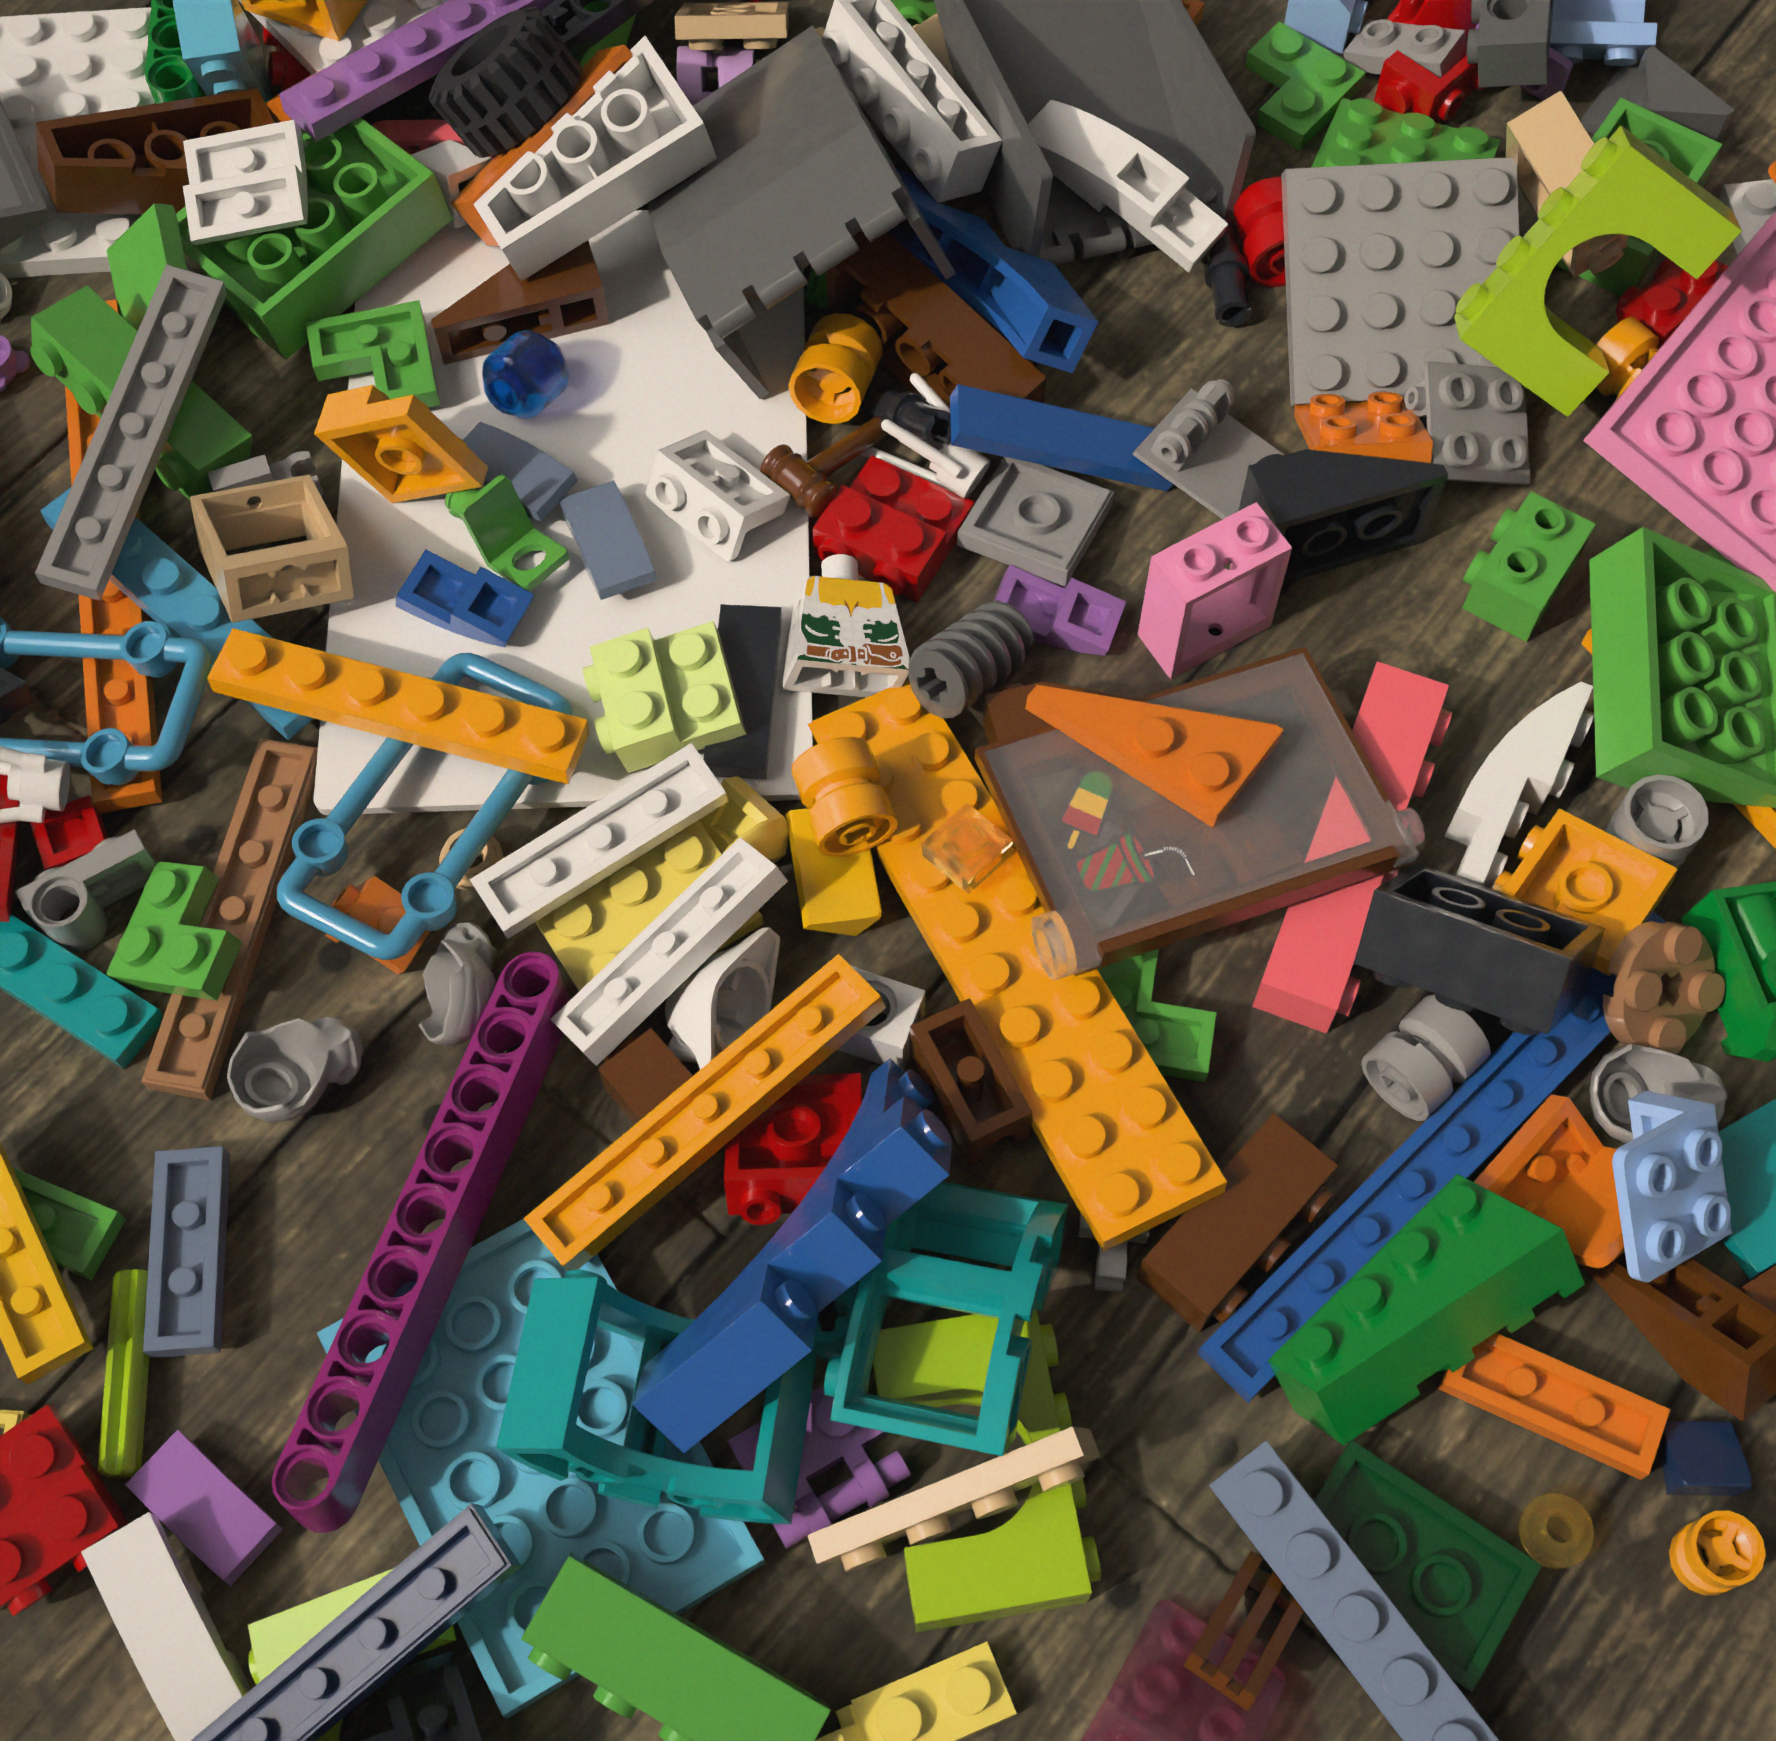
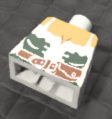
M838 554L825 558L821 563L822 576L806 578L793 606L782 675V690L869 697L889 687H902L908 677L910 657L892 589L885 583L858 580L857 560L852 556Z

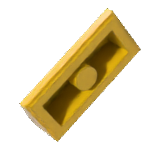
M810 809L790 810L785 816L788 825L803 928L857 936L878 921L882 913L871 849L849 856L832 857L823 855L818 850L810 827V816L808 813Z

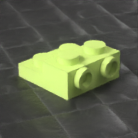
M714 621L656 640L647 627L590 646L593 664L583 667V676L594 703L602 701L605 711L604 716L594 720L597 735L606 754L615 752L628 773L658 764L690 743L698 751L704 749L706 745L746 735L722 642Z

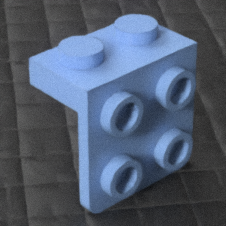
M1554 0L1550 48L1571 60L1572 64L1588 59L1604 60V64L1609 66L1633 65L1643 57L1645 50L1652 45L1656 46L1657 23H1644L1645 0Z
M1645 1090L1628 1099L1633 1140L1615 1151L1612 1166L1628 1274L1632 1279L1647 1283L1730 1235L1732 1231L1730 1224L1731 1209L1727 1201L1721 1156L1722 1142L1718 1133L1715 1104Z

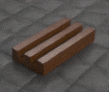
M1250 1551L1241 1564L1183 1664L1185 1668L1246 1711L1249 1710L1257 1699L1304 1612L1274 1571L1269 1575L1259 1568L1263 1559ZM1249 1585L1258 1591L1260 1595L1220 1666L1217 1667L1206 1658ZM1275 1603L1284 1609V1612L1243 1685L1234 1679L1233 1675L1271 1606Z

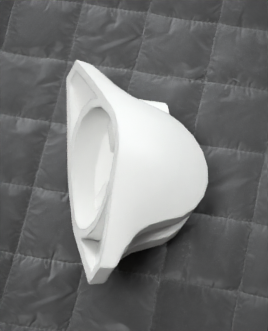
M770 927L757 930L727 950L713 953L667 998L665 1017L667 1025L674 1035L669 1043V1049L679 1061L698 1064L701 1070L769 1013L780 945V936Z

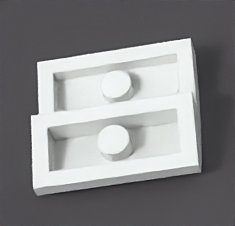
M295 120L183 141L190 184L183 186L190 239L194 245L307 224L308 188L301 128Z

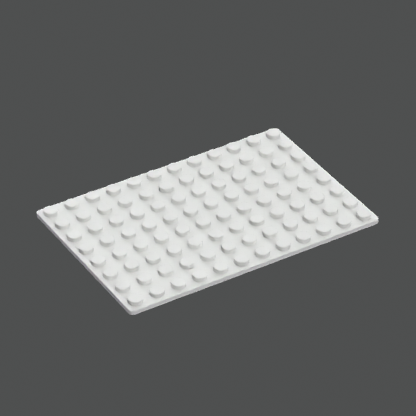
M635 210L588 240L603 285L610 324L444 365L431 319L510 264L499 246H487L469 224L457 229L446 225L355 302L354 312L420 300L441 404L429 407L430 411L462 440L479 422L508 432L550 455L573 471L578 479L564 497L614 480L640 533L658 580L600 600L584 567L580 550L566 524L558 502L542 521L530 517L529 519L535 529L566 548L570 558L533 590L529 591L535 594L534 601L506 647L487 644L453 633L396 607V595L425 549L473 574H476L481 566L498 576L500 575L487 567L464 521L449 513L450 510L445 506L447 493L390 503L342 460L337 527L348 546L354 598L330 603L326 652L425 678H432L440 666L451 656L459 653H473L559 692L570 703L573 716L588 720L589 735L569 785L553 780H548L539 785L529 784L512 809L588 807L654 766L628 773L615 752L610 754L604 752L594 721L595 718L605 715L602 701L594 703L583 676V667L593 664L590 646L647 627L655 640L714 621L718 629L721 604L781 607L782 625L767 779H741L766 801L801 800L791 771L792 764L798 756L813 747V735L808 726L812 722V693L782 690V675L793 606L806 578L810 577L809 516L805 509L798 508L796 503L789 498L785 513L747 531L738 557L727 562L646 498V490L657 450L703 430L708 431L759 471L765 456L774 447L781 444L789 445L793 453L800 454L802 459L807 462V415L799 410L791 399L788 386L796 364L805 349L804 286L769 309L764 306L760 298L752 301L751 303L758 316L737 329L770 392L762 399H759L715 350L708 334L696 321L662 255L649 211ZM373 371L349 375L348 390L369 385L375 386ZM543 551L529 552L517 561L515 568L519 570L532 569L544 560L546 553ZM464 677L458 684V686L518 701L469 677ZM320 720L314 803L320 813L324 815L330 814L387 737ZM414 744L362 814L479 810L508 769ZM704 749L698 750L697 752L703 759ZM716 777V779L718 780V782L720 783V785H721V783L723 782L724 779H726V778H731V777Z

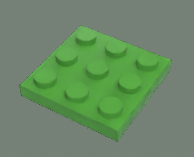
M1342 98L1311 168L1489 159L1495 157L1500 140L1488 137L1485 132L1477 128L1461 127L1458 129L1435 123L1432 118L1421 113L1402 114L1383 109L1372 100H1349Z

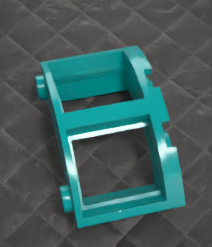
M942 1181L886 1227L882 1262L860 1280L843 1352H833L827 1366L824 1393L827 1396L834 1397L830 1420L1003 1456L1016 1437L1023 1390L1032 1352V1339L1021 1337L1025 1321L1031 1322L1033 1310H1043L1052 1281L1058 1273L1068 1204ZM917 1248L1011 1266L1013 1268L1010 1272L910 1253V1250ZM889 1298L999 1319L979 1416L867 1393L875 1350Z
M570 1270L564 1274V1278H534L496 1449L525 1466L560 1481L567 1479L569 1472L576 1473L577 1478L599 1483L598 1494L622 1501L657 1508L660 1495H666L675 1503L687 1507L700 1508L699 1516L755 1523L792 1524L817 1357L810 1352L767 1386L753 1471L715 1468L664 1458L667 1437L632 1404L643 1366L681 1334L694 1319L675 1315L637 1301L608 1285L607 1280L603 1276L594 1272ZM597 1326L643 1342L623 1446L603 1439L576 1425Z

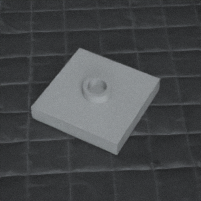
M1004 457L960 527L957 536V546L1004 564L1013 565L1033 575L1066 587L1113 505L1114 491L1041 464Z

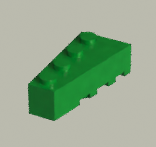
M1456 1174L1268 1359V1362L1295 1413L1344 1446L1420 1395L1417 1386L1419 1383L1438 1371L1450 1369L1452 1373L1475 1358L1472 1351L1473 1347L1503 1327L1512 1334L1535 1318L1532 1311L1533 1307L1556 1292L1563 1298H1566L1584 1286L1585 1283L1562 1228Z

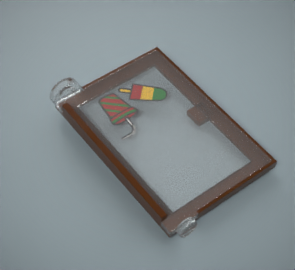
M1306 646L1133 700L1271 723L1284 729L1278 745L1214 828L1051 725L978 747L975 750L974 759L1045 913L1032 918L1031 930L1040 962L1052 980H1058L1073 974L1078 976L1413 864L1419 855L1415 846L1423 844L1425 838L1422 821L1414 809L1406 808L1397 812L1394 809Z

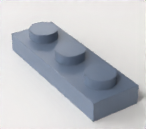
M223 1146L155 1151L143 1352L151 1358L221 1353L230 1154Z

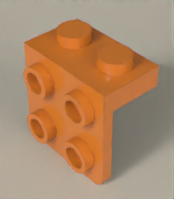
M1387 391L1374 392L1368 396V401L1345 402L1343 397L1335 394H1318L1310 398V404L1295 405L1294 418L1310 450L1431 463L1433 440L1420 418L1412 410L1406 408L1405 401L1400 394Z
M1550 1095L1474 1183L1562 1228L1578 1264L1601 1268L1610 1264L1625 1251L1612 1166L1613 1155L1617 1149L1602 1145L1569 1097Z

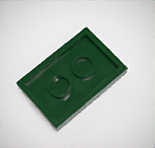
M1351 1440L1343 1449L1313 1500L1466 1696L1473 1692L1542 1565Z

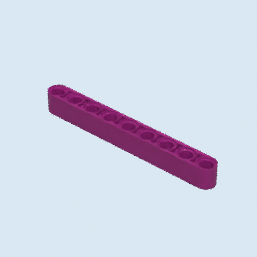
M527 952L520 954L509 961L503 969L277 1462L272 1477L273 1493L280 1504L303 1527L312 1532L328 1533L338 1530L350 1521L357 1510L564 1034L550 1019L571 1000V996L557 964L550 956L544 953ZM545 990V991H543L541 994H539V995H537V996L530 997L531 995H533V994L536 993V992ZM521 1045L515 1051L504 1054L509 1048ZM496 1101L488 1110L477 1112L483 1105ZM467 1159L470 1160L468 1165L461 1170L450 1172L453 1166ZM445 1219L436 1230L423 1234V1231L429 1224ZM417 1281L413 1289L407 1294L394 1297L397 1290L405 1283ZM389 1344L387 1350L376 1361L365 1363L367 1356L372 1350L378 1346ZM359 1410L358 1416L351 1425L345 1429L335 1431L336 1424L341 1417L348 1412ZM329 1478L327 1486L321 1494L314 1499L304 1501L305 1494L313 1483L319 1479Z

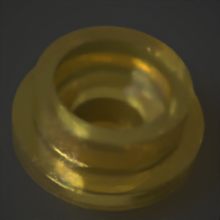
M1558 1493L1538 1496L1528 1503L1519 1519V1536L1523 1547L1535 1561L1546 1567L1554 1569L1572 1567L1581 1562L1592 1548L1594 1528L1591 1518L1583 1506L1569 1496ZM1549 1517L1560 1518L1566 1523L1569 1529L1567 1542H1557L1549 1535L1547 1531Z

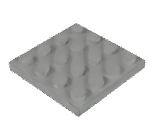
M1513 157L1284 170L1281 177L1291 407L1310 404V398L1318 394H1335L1343 397L1345 402L1368 401V396L1371 393L1387 391L1400 394L1405 399V394L1409 387L1416 386L1417 383L1425 380L1424 363L1427 361L1497 367L1459 339L1454 316L1456 314V306L1462 295L1473 284L1478 282L1482 285L1496 269V261L1503 248L1510 240L1519 235L1517 164Z

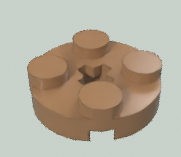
M1649 921L1636 926L1623 938L1611 957L1607 972L1615 974L1617 977L1614 984V997L1603 994V1012L1609 1030L1621 1043L1666 1050L1677 1055L1682 1050L1684 1044L1698 1030L1707 1012L1714 1011L1719 1007L1725 993L1724 979L1720 974L1715 973L1714 957L1706 938L1697 928L1674 922L1659 923Z

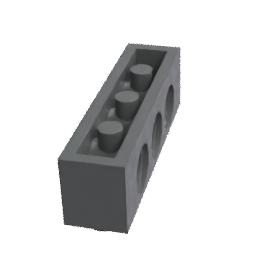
M1472 0V24H1479V29H1470L1468 31L1467 61L1468 64H1478L1479 87L1547 84L1554 0Z

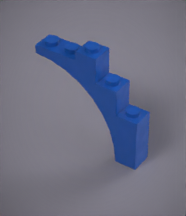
M896 168L956 274L947 280L945 279L908 220L903 221L888 232L962 300L995 326L1023 358L1073 373L1099 321L1054 263L1004 246L984 218L936 202L914 174Z
M889 1058L871 1073L864 1099L850 1129L830 1162L798 1207L728 1288L681 1334L643 1366L632 1405L683 1453L687 1452L812 1351L818 1313L882 1262L886 1227L950 1175L951 1136L940 1119L934 1115L935 1097L931 1088L913 1070H908L905 1073Z

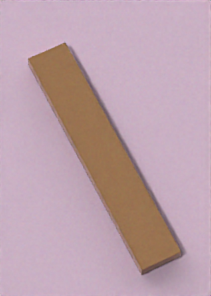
M259 739L213 872L220 879L198 926L226 930L241 940L242 945L217 1001L171 994L141 1081L149 1090L211 1101L277 902V885L286 872L293 853L292 838L296 830L303 823L315 787L318 748Z

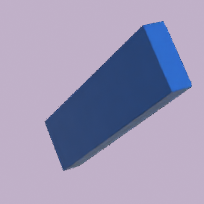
M960 384L956 386L950 395L952 446L1162 491H1168L1173 483L1132 455L1155 428Z

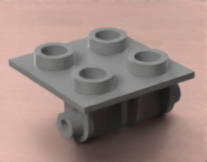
M1425 362V380L1420 381L1416 386L1409 387L1404 401L1406 408L1412 410L1415 415L1427 417V431L1433 440L1431 463L1444 465L1449 474L1446 481L1530 485L1525 386L1499 367Z
M1219 379L1205 383L1199 393L1191 388L1136 448L1132 455L1221 519H1225L1239 510L1248 466L1257 463L1268 455L1285 454L1228 415L1233 405L1234 390L1230 383Z

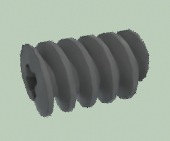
M998 600L984 602L975 610L924 642L914 650L909 660L908 668L910 685L919 703L931 714L940 718H954L960 714L965 708L974 704L985 694H988L1021 670L1025 656L1031 652L1035 641L1031 626L1022 613L1012 605Z

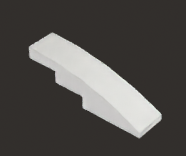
M148 1512L81 1551L107 1609L175 1741H191L251 1690L235 1654L225 1649L197 1586L187 1581L157 1516Z

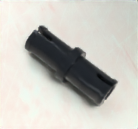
M1222 218L1228 223V226L1220 239L1206 253L1207 263L1204 266L1203 272L1205 282L1213 292L1216 320L1222 326L1235 327L1248 321L1252 314L1246 288V281L1249 278L1250 272L1246 258L1240 253L1238 231L1234 221L1229 218Z
M884 383L874 384L876 391L870 387L867 389L861 405L862 411L868 418L879 417L883 421L886 419L891 420L935 449L944 448L942 441L948 445L951 443V416L949 412L930 406L926 398L920 394L910 391L900 393Z

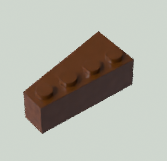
M255 88L35 122L38 170L57 213L144 214L154 203L173 205L176 213H178L186 206L183 186L190 185L183 141L274 124V121L259 89Z
M863 231L858 232L853 237L860 250L826 271L828 315L834 313L851 314L863 319L872 326L882 342L883 354L878 368L911 392L920 394L910 381V376L913 373H918L949 408L950 395L958 384L1044 403L1046 376L1040 372L1038 367L1030 360L1023 358L1005 338L889 232H886L871 243Z

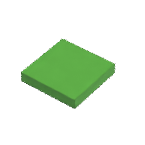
M154 203L107 249L120 316L137 331L166 264L188 271L176 211L173 205Z

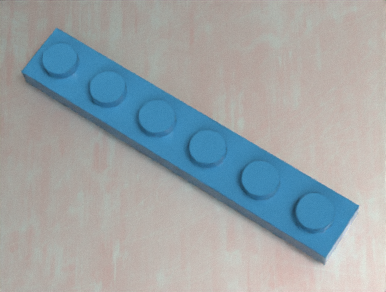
M71 488L40 510L47 525L52 529L55 527ZM136 517L134 518L109 580L153 620L161 624L172 637L192 638L203 642L210 649L213 658L211 669L232 628L272 638L252 619L232 623L217 588ZM244 700L287 740L314 719Z

